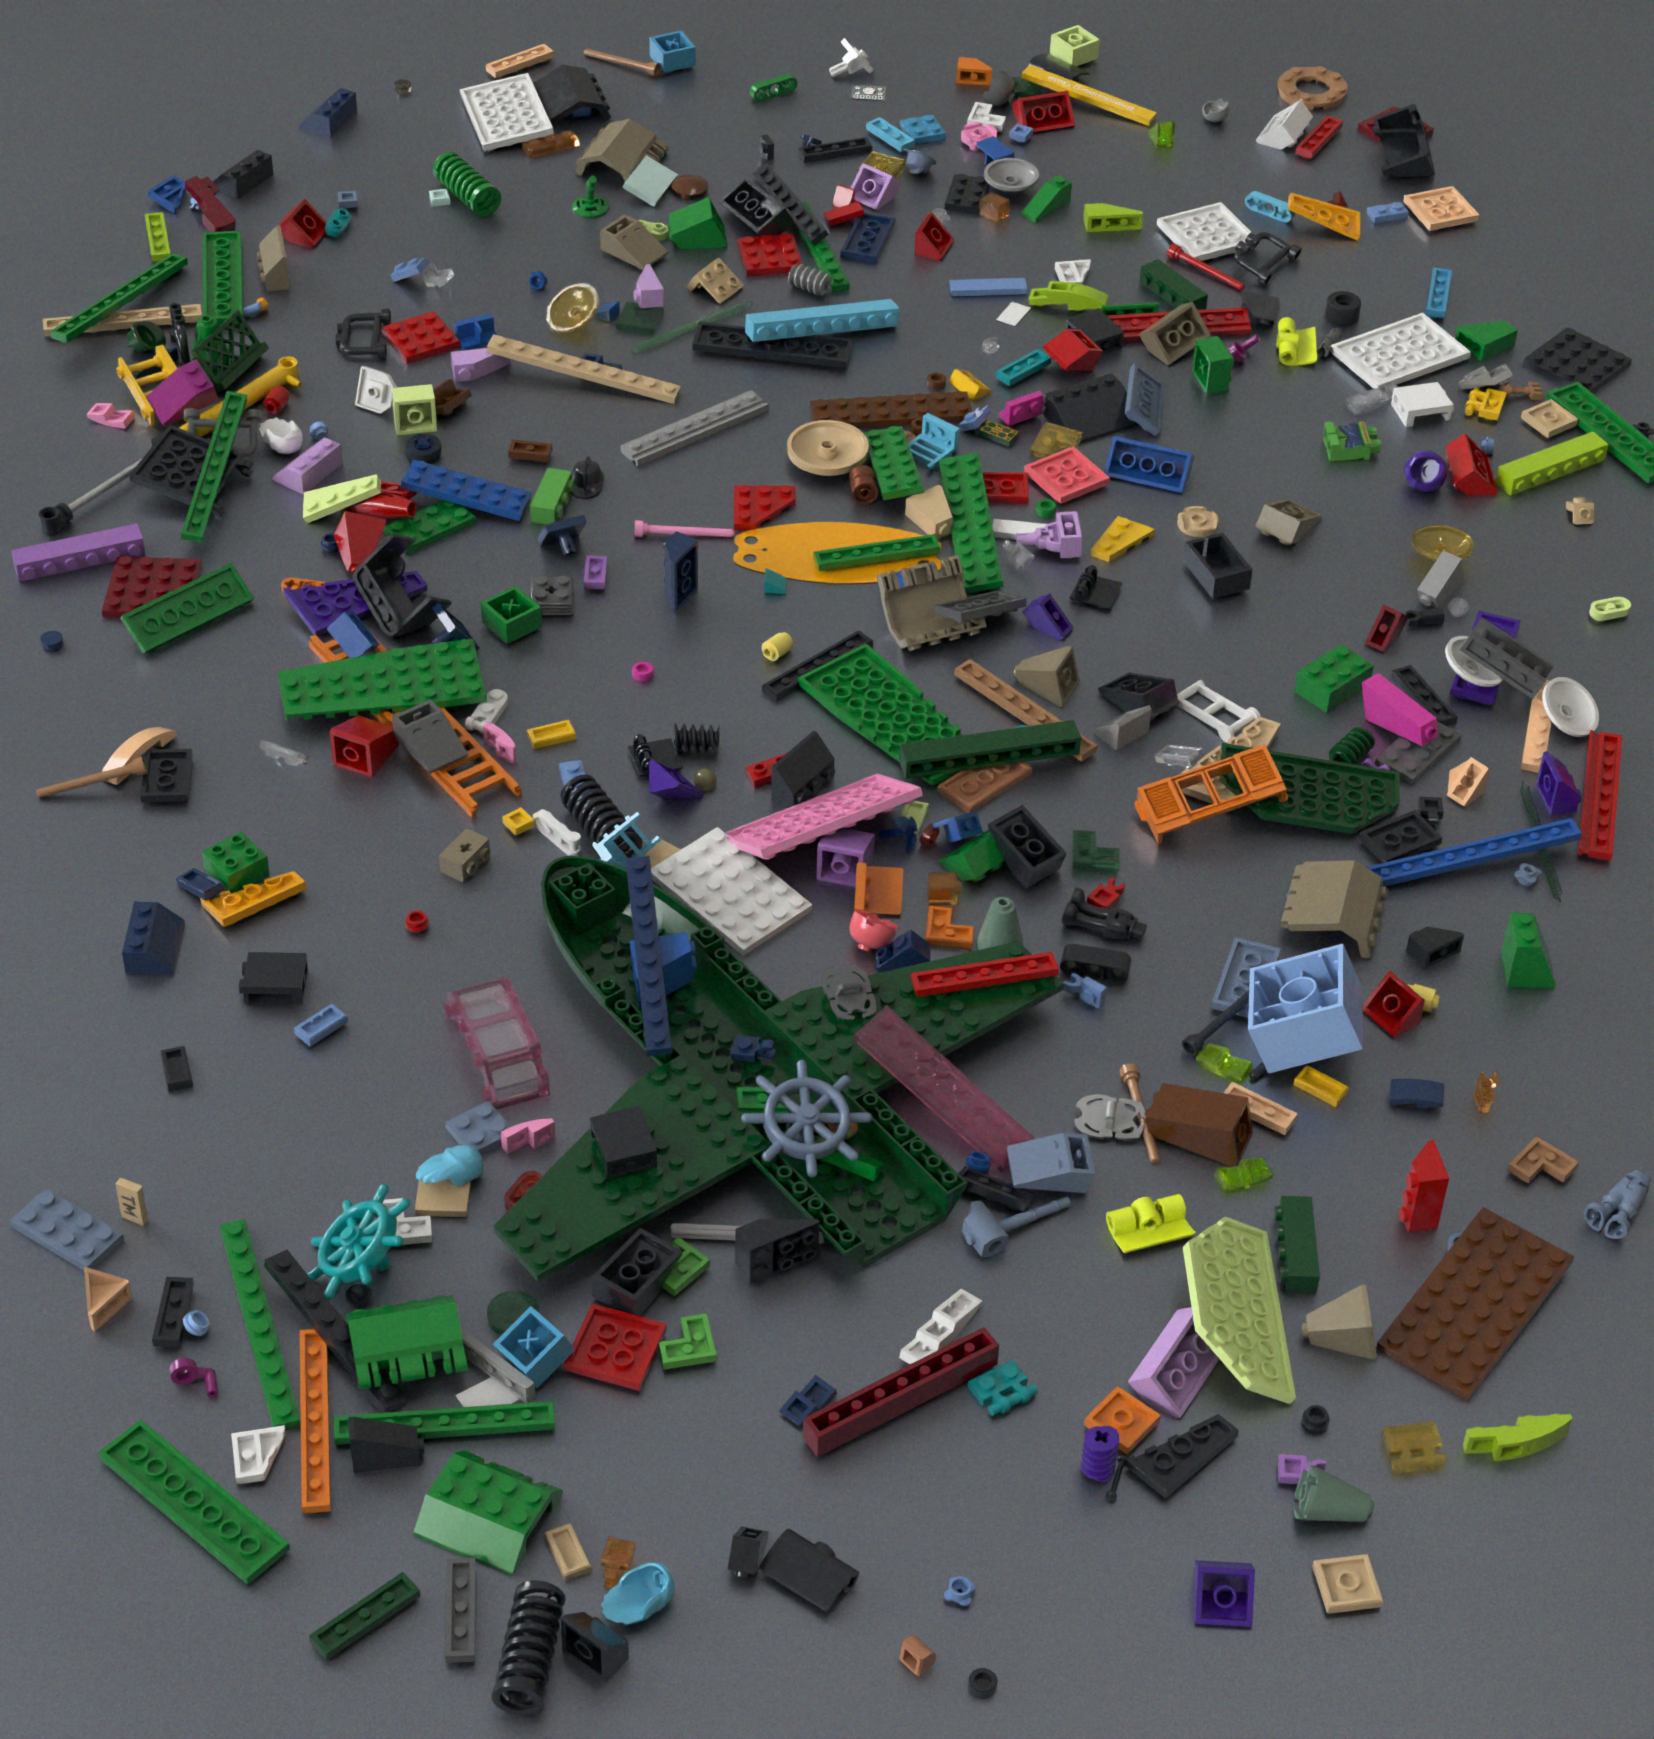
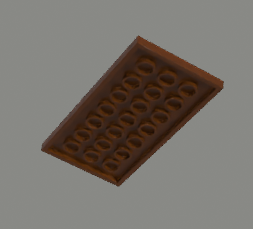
M1482 1207L1379 1339L1376 1349L1463 1399L1470 1401L1573 1263L1574 1256Z

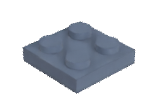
M489 1101L445 1122L447 1131L459 1145L472 1146L481 1155L501 1146V1131L511 1127Z

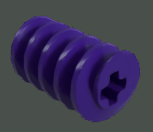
M1096 1426L1086 1431L1082 1450L1081 1470L1089 1478L1100 1482H1108L1113 1478L1119 1447V1433L1115 1428L1111 1426Z

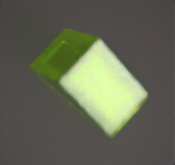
M1175 121L1157 123L1147 131L1155 148L1173 146Z

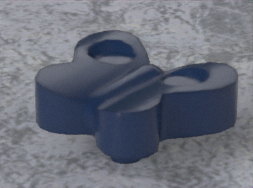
M802 133L800 139L807 141L806 146H810V143L815 145L822 144L821 140L812 138L807 134Z

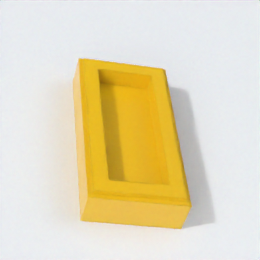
M570 720L527 730V736L533 749L576 740V732Z
M1308 1065L1294 1079L1293 1084L1334 1107H1337L1349 1092L1348 1086Z

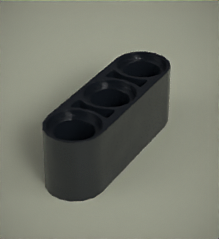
M1068 944L1063 949L1060 970L1070 976L1074 973L1082 978L1087 976L1094 980L1124 983L1128 979L1132 960L1125 952L1079 944Z

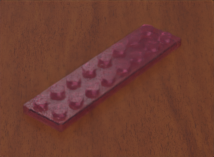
M885 1006L854 1035L853 1040L967 1143L976 1151L988 1155L990 1163L998 1171L1002 1172L1009 1165L1007 1146L1034 1140L1035 1137L890 1007Z

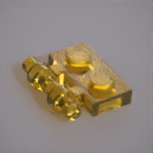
M1435 1421L1382 1428L1381 1436L1388 1455H1400L1401 1458L1391 1461L1393 1471L1403 1470L1404 1472L1414 1471V1468L1421 1467L1435 1469L1438 1465L1447 1464L1445 1453H1435V1450H1440L1443 1444ZM1423 1452L1424 1456L1412 1458L1411 1453Z

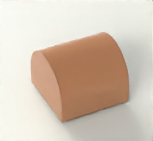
M911 1635L902 1642L899 1660L916 1676L920 1677L932 1667L936 1660V1654L916 1635Z

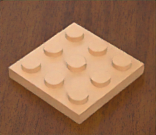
M1454 186L1404 195L1403 202L1429 231L1469 224L1479 220L1477 211Z

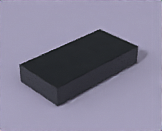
M185 1046L161 1050L160 1055L168 1092L193 1087Z

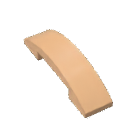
M162 727L148 728L138 732L126 740L114 752L103 771L130 765L129 762H132L134 758L140 757L153 745L165 746L177 736V732ZM128 775L105 780V782L118 785Z

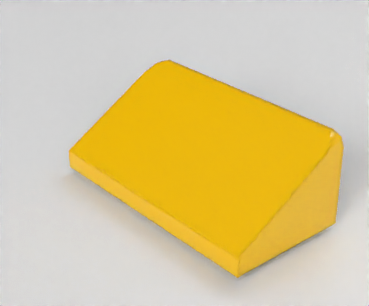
M954 369L949 379V383L959 391H967L968 397L971 400L979 399L991 393L990 388L968 371Z

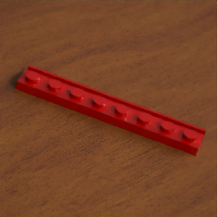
M1247 307L1197 310L1211 336L1251 333L1252 328L1250 327ZM1170 312L1109 315L1107 317L1124 332L1123 342L1142 341L1139 334Z
M1590 730L1580 823L1582 835L1581 840H1579L1578 855L1581 856L1584 853L1588 854V857L1611 861L1623 735L1606 732L1596 734L1593 733L1594 730Z

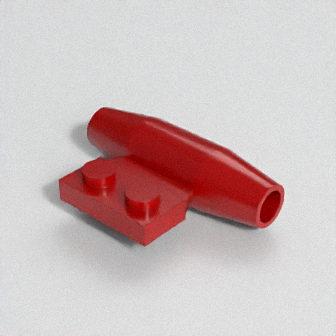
M382 481L381 493L348 506L345 509L362 515L388 519L412 518L416 514L417 506L414 501H411V498L418 493L400 488V483Z

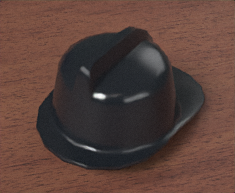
M587 456L586 460L576 463L573 468L572 480L575 481L574 491L570 493L577 498L593 497L599 493L602 487L604 473L597 462L591 461L590 456Z

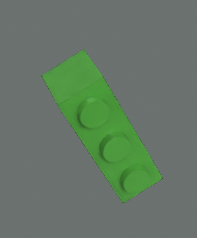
M547 468L530 505L531 522L550 524L557 522L558 518L562 517L563 507L568 504L569 494L574 491L575 481L572 480V471Z

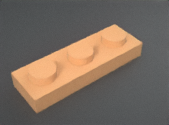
M1234 1082L1224 1091L1225 1094L1248 1097L1251 1119L1283 1135H1286L1297 1120L1298 1113Z

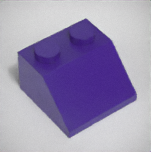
M1548 751L1543 752L1536 787L1550 815L1577 812L1578 804L1581 802V792L1576 788L1573 776L1569 774L1566 766Z
M1195 1560L1193 1587L1195 1624L1252 1627L1255 1569L1252 1563Z

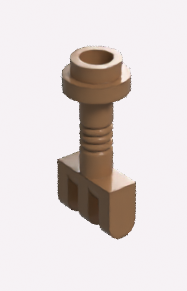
M1507 382L1499 387V391L1507 392L1506 398H1509L1511 394L1529 395L1530 400H1543L1545 398L1540 384L1537 382H1527L1526 387L1512 386L1510 382Z

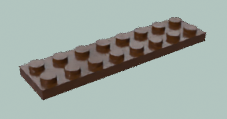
M967 391L810 401L813 421L835 420L845 422L856 428L911 425L914 419L923 418L927 413L948 423L962 422L965 419V415L973 412Z

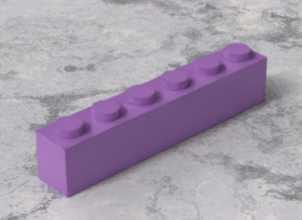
M136 523L11 550L18 580L22 582L114 562L118 556L145 555L142 534Z

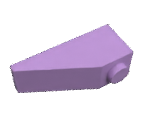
M646 264L637 281L636 290L633 293L634 300L637 301L640 308L663 307L664 289L651 265Z
M487 348L451 352V365L455 382L478 379L511 364V359L487 353Z

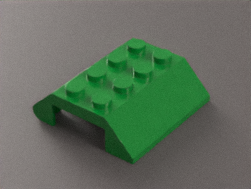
M466 1450L455 1452L425 1495L413 1532L414 1536L467 1558L476 1557L477 1562L513 1576L526 1556L525 1542L547 1506L549 1505L550 1512L555 1510L561 1500L563 1490L552 1485L549 1486L545 1482L534 1484L533 1477L524 1476L523 1473L503 1465L500 1466L496 1462L484 1464L485 1459L483 1457L476 1456Z

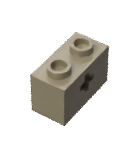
M466 828L439 855L440 872L464 882L470 875L475 873L476 869L483 862L489 859L491 854L489 838Z

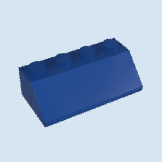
M1113 436L1104 473L1111 478L1183 493L1190 477L1194 456L1192 453Z

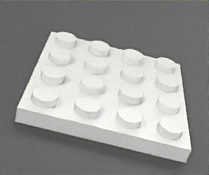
M1222 202L1157 218V226L1175 244L1181 246L1184 253L1200 261L1236 252V245L1240 241L1246 243V237L1249 233H1252Z

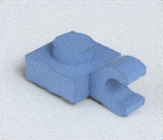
M1074 973L1071 974L1070 982L1064 981V990L1066 992L1080 993V999L1098 1009L1105 1004L1106 987L1087 976L1082 979Z

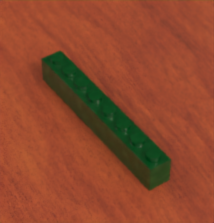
M1074 720L911 742L900 744L899 762L907 779L1080 754L1081 736Z

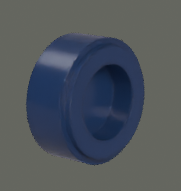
M48 631L40 637L41 645L45 650L54 651L63 646V637L58 631Z

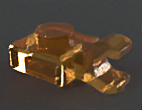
M1494 1071L1493 1076L1490 1078H1486L1485 1072H1481L1479 1078H1477L1473 1095L1479 1113H1488L1491 1102L1495 1100L1493 1088L1500 1083L1497 1071Z
M608 1536L601 1557V1566L606 1567L604 1587H615L618 1582L619 1571L629 1570L636 1549V1542Z

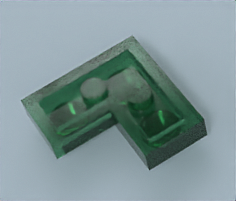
M1073 830V869L1119 871V848L1096 847V831Z

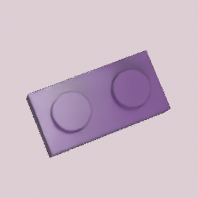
M586 555L584 589H605L608 556Z

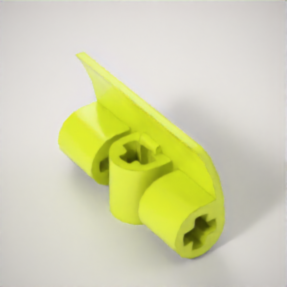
M1289 317L1282 318L1278 322L1276 349H1279V360L1282 364L1299 366L1312 364L1317 361L1315 327L1295 330V322Z
M1180 1194L1160 1198L1155 1202L1150 1197H1141L1135 1200L1131 1207L1106 1213L1109 1231L1124 1253L1183 1239L1196 1234L1185 1219L1186 1206Z

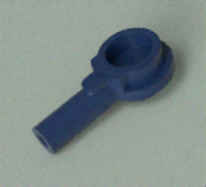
M334 532L325 534L320 543L321 548L328 552L338 550Z

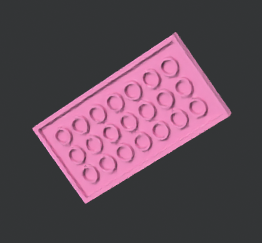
M877 773L725 833L728 835L729 841L734 843L743 852L762 859H771L776 856L775 853L794 850L796 845L801 843H812L816 841V837L832 835L836 833L837 829L855 826L856 822L862 819H873L877 813L893 811L896 809L895 806L900 804H911L915 802L916 798L923 796L919 786Z

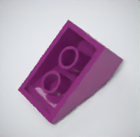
M197 360L178 367L146 396L163 427L184 418L185 409L195 408L201 410L218 402L215 387Z

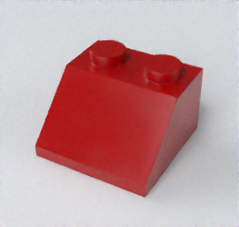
M303 199L293 207L277 225L281 226L282 236L289 243L311 248L326 233V221L306 199Z

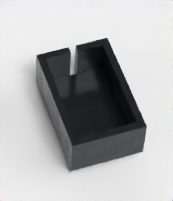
M1224 533L1206 537L1204 556L1205 540L1203 538L1186 542L1183 562L1212 599L1250 589L1253 569Z

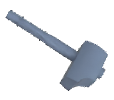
M1068 1197L1057 1201L1053 1200L1052 1203L1033 1210L1030 1209L1027 1212L997 1222L982 1201H973L970 1204L969 1215L964 1219L962 1232L965 1235L966 1242L969 1245H973L981 1257H990L1006 1248L1008 1241L1007 1231L1051 1213L1059 1212V1210L1070 1207L1071 1202Z

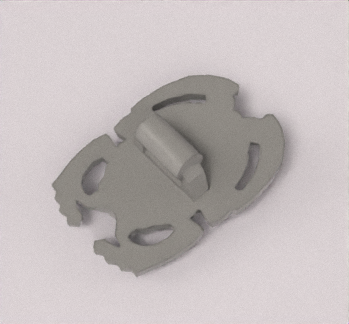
M1094 1094L1081 1098L1076 1104V1109L1081 1110L1082 1116L1074 1119L1075 1126L1082 1134H1087L1089 1137L1098 1139L1112 1138L1113 1133H1116L1115 1138L1118 1140L1139 1139L1145 1127L1144 1124H1140L1139 1128H1137V1125L1133 1122V1119L1138 1116L1139 1112L1142 1118L1145 1116L1142 1103L1135 1100L1119 1098V1103H1116V1098ZM1125 1105L1135 1108L1136 1112H1132ZM1084 1124H1087L1092 1130L1096 1132L1091 1131ZM1134 1128L1131 1133H1122L1125 1130Z

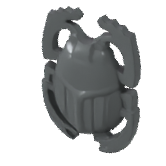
M846 964L844 971H838L834 967H829L824 971L822 975L823 991L830 1000L831 1009L839 1020H854L855 1016L851 1015L854 1012H862L863 1018L876 1014L875 996L870 994L871 983L867 974L861 968L852 964ZM832 976V979H831L830 985H829L830 988H828V987H827V981H828V979ZM869 1001L870 1007L865 1009V1002ZM838 1006H840L841 1008H843L846 1012H842V1011L838 1008Z

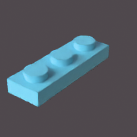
M881 117L866 123L868 131L900 152H903V149L915 146L913 138Z

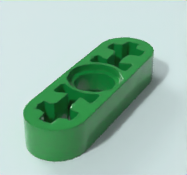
M791 74L781 75L755 83L750 88L749 94L754 100L758 102L794 91L798 81ZM777 84L775 90L770 91L771 87Z

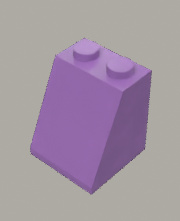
M839 828L836 830V833L823 836L818 843L817 880L855 887L857 863H867L866 866L870 865L874 852L875 834Z

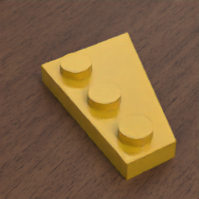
M1117 516L1091 548L1090 556L1110 562L1126 553L1127 548L1141 544L1144 538L1148 537L1150 539L1155 536V529Z

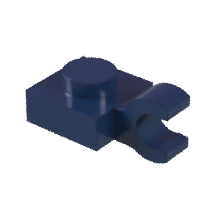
M736 1035L730 1053L731 1059L746 1062H756L757 1057L774 1059L776 1049H773L774 1041L763 1040L761 1042L760 1037Z

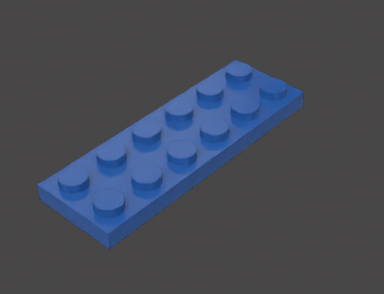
M417 460L412 461L400 486L402 489L520 521L532 495V492L521 488L510 487L503 483L492 482L481 477H474L463 472H456L442 466H435Z

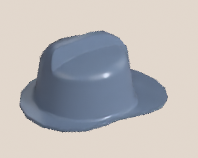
M903 149L908 153L906 166L911 174H926L932 165L936 164V161L931 156L923 152Z

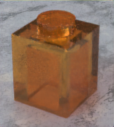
M990 192L980 200L979 216L999 223L1008 216L1010 211L1009 199Z
M928 872V905H957V896L961 895L962 887L961 881H957L956 872Z

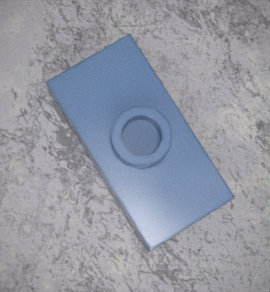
M330 1004L296 1026L294 1034L311 1047L346 1024L348 1016L334 1004Z

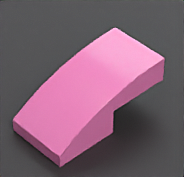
M96 403L86 414L89 419L97 423L116 428H127L135 418L133 410H115L113 403Z
M488 721L483 726L484 743L496 748V757L515 765L517 763L515 743L506 732Z
M552 1118L524 1122L501 1131L502 1149L507 1155L528 1143L533 1149H536L555 1139V1123Z

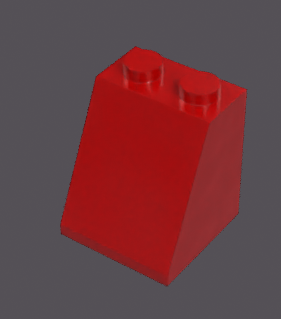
M359 715L331 728L329 731L333 765L372 778L399 746V742L394 737L392 726Z

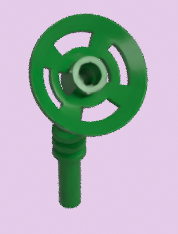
M590 176L586 182L587 196L579 197L572 203L573 212L581 217L595 218L604 215L609 210L607 200L594 196V191L597 188L595 176Z

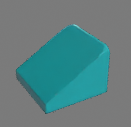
M765 569V593L786 594V577L770 569Z

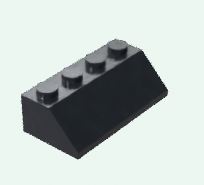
M747 177L719 200L720 204L758 235H781L794 223L784 206Z

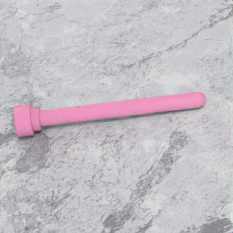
M635 520L634 537H643L647 533L673 535L676 531L693 536L733 537L735 532L733 529L647 525L642 520Z

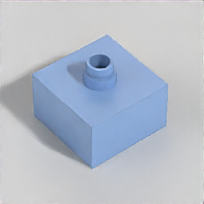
M1343 944L1250 968L1248 1031L1268 1073L1363 1049L1362 985Z

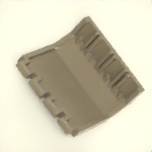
M1355 860L1306 861L1304 865H1296L1280 922L1281 927L1289 928V931L1341 930L1357 940L1361 958H1371L1372 950L1377 946L1376 933L1380 932L1381 928L1380 917L1384 916V901L1388 899V889L1384 887L1382 877Z

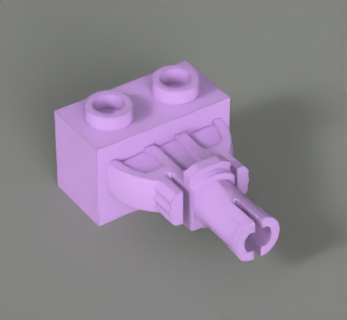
M1077 511L1056 513V522L1036 528L1035 532L1016 533L1017 547L1035 545L1038 549L1060 552V558L1081 557L1082 535Z

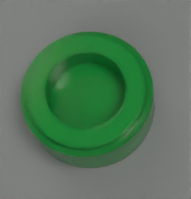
M1043 499L1037 502L1036 513L1039 516L1049 518L1056 514L1057 505L1054 501Z

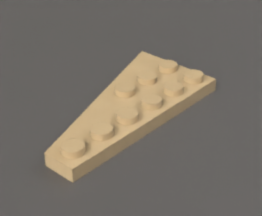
M1259 717L1246 726L1241 734L1229 738L1227 744L1251 748L1265 744L1267 749H1269L1280 731L1281 724ZM1221 745L1198 760L1196 766L1191 769L1187 768L1182 773L1220 761ZM1219 776L1211 779L1221 801L1236 796L1219 781ZM1204 782L1181 789L1183 794L1214 804Z

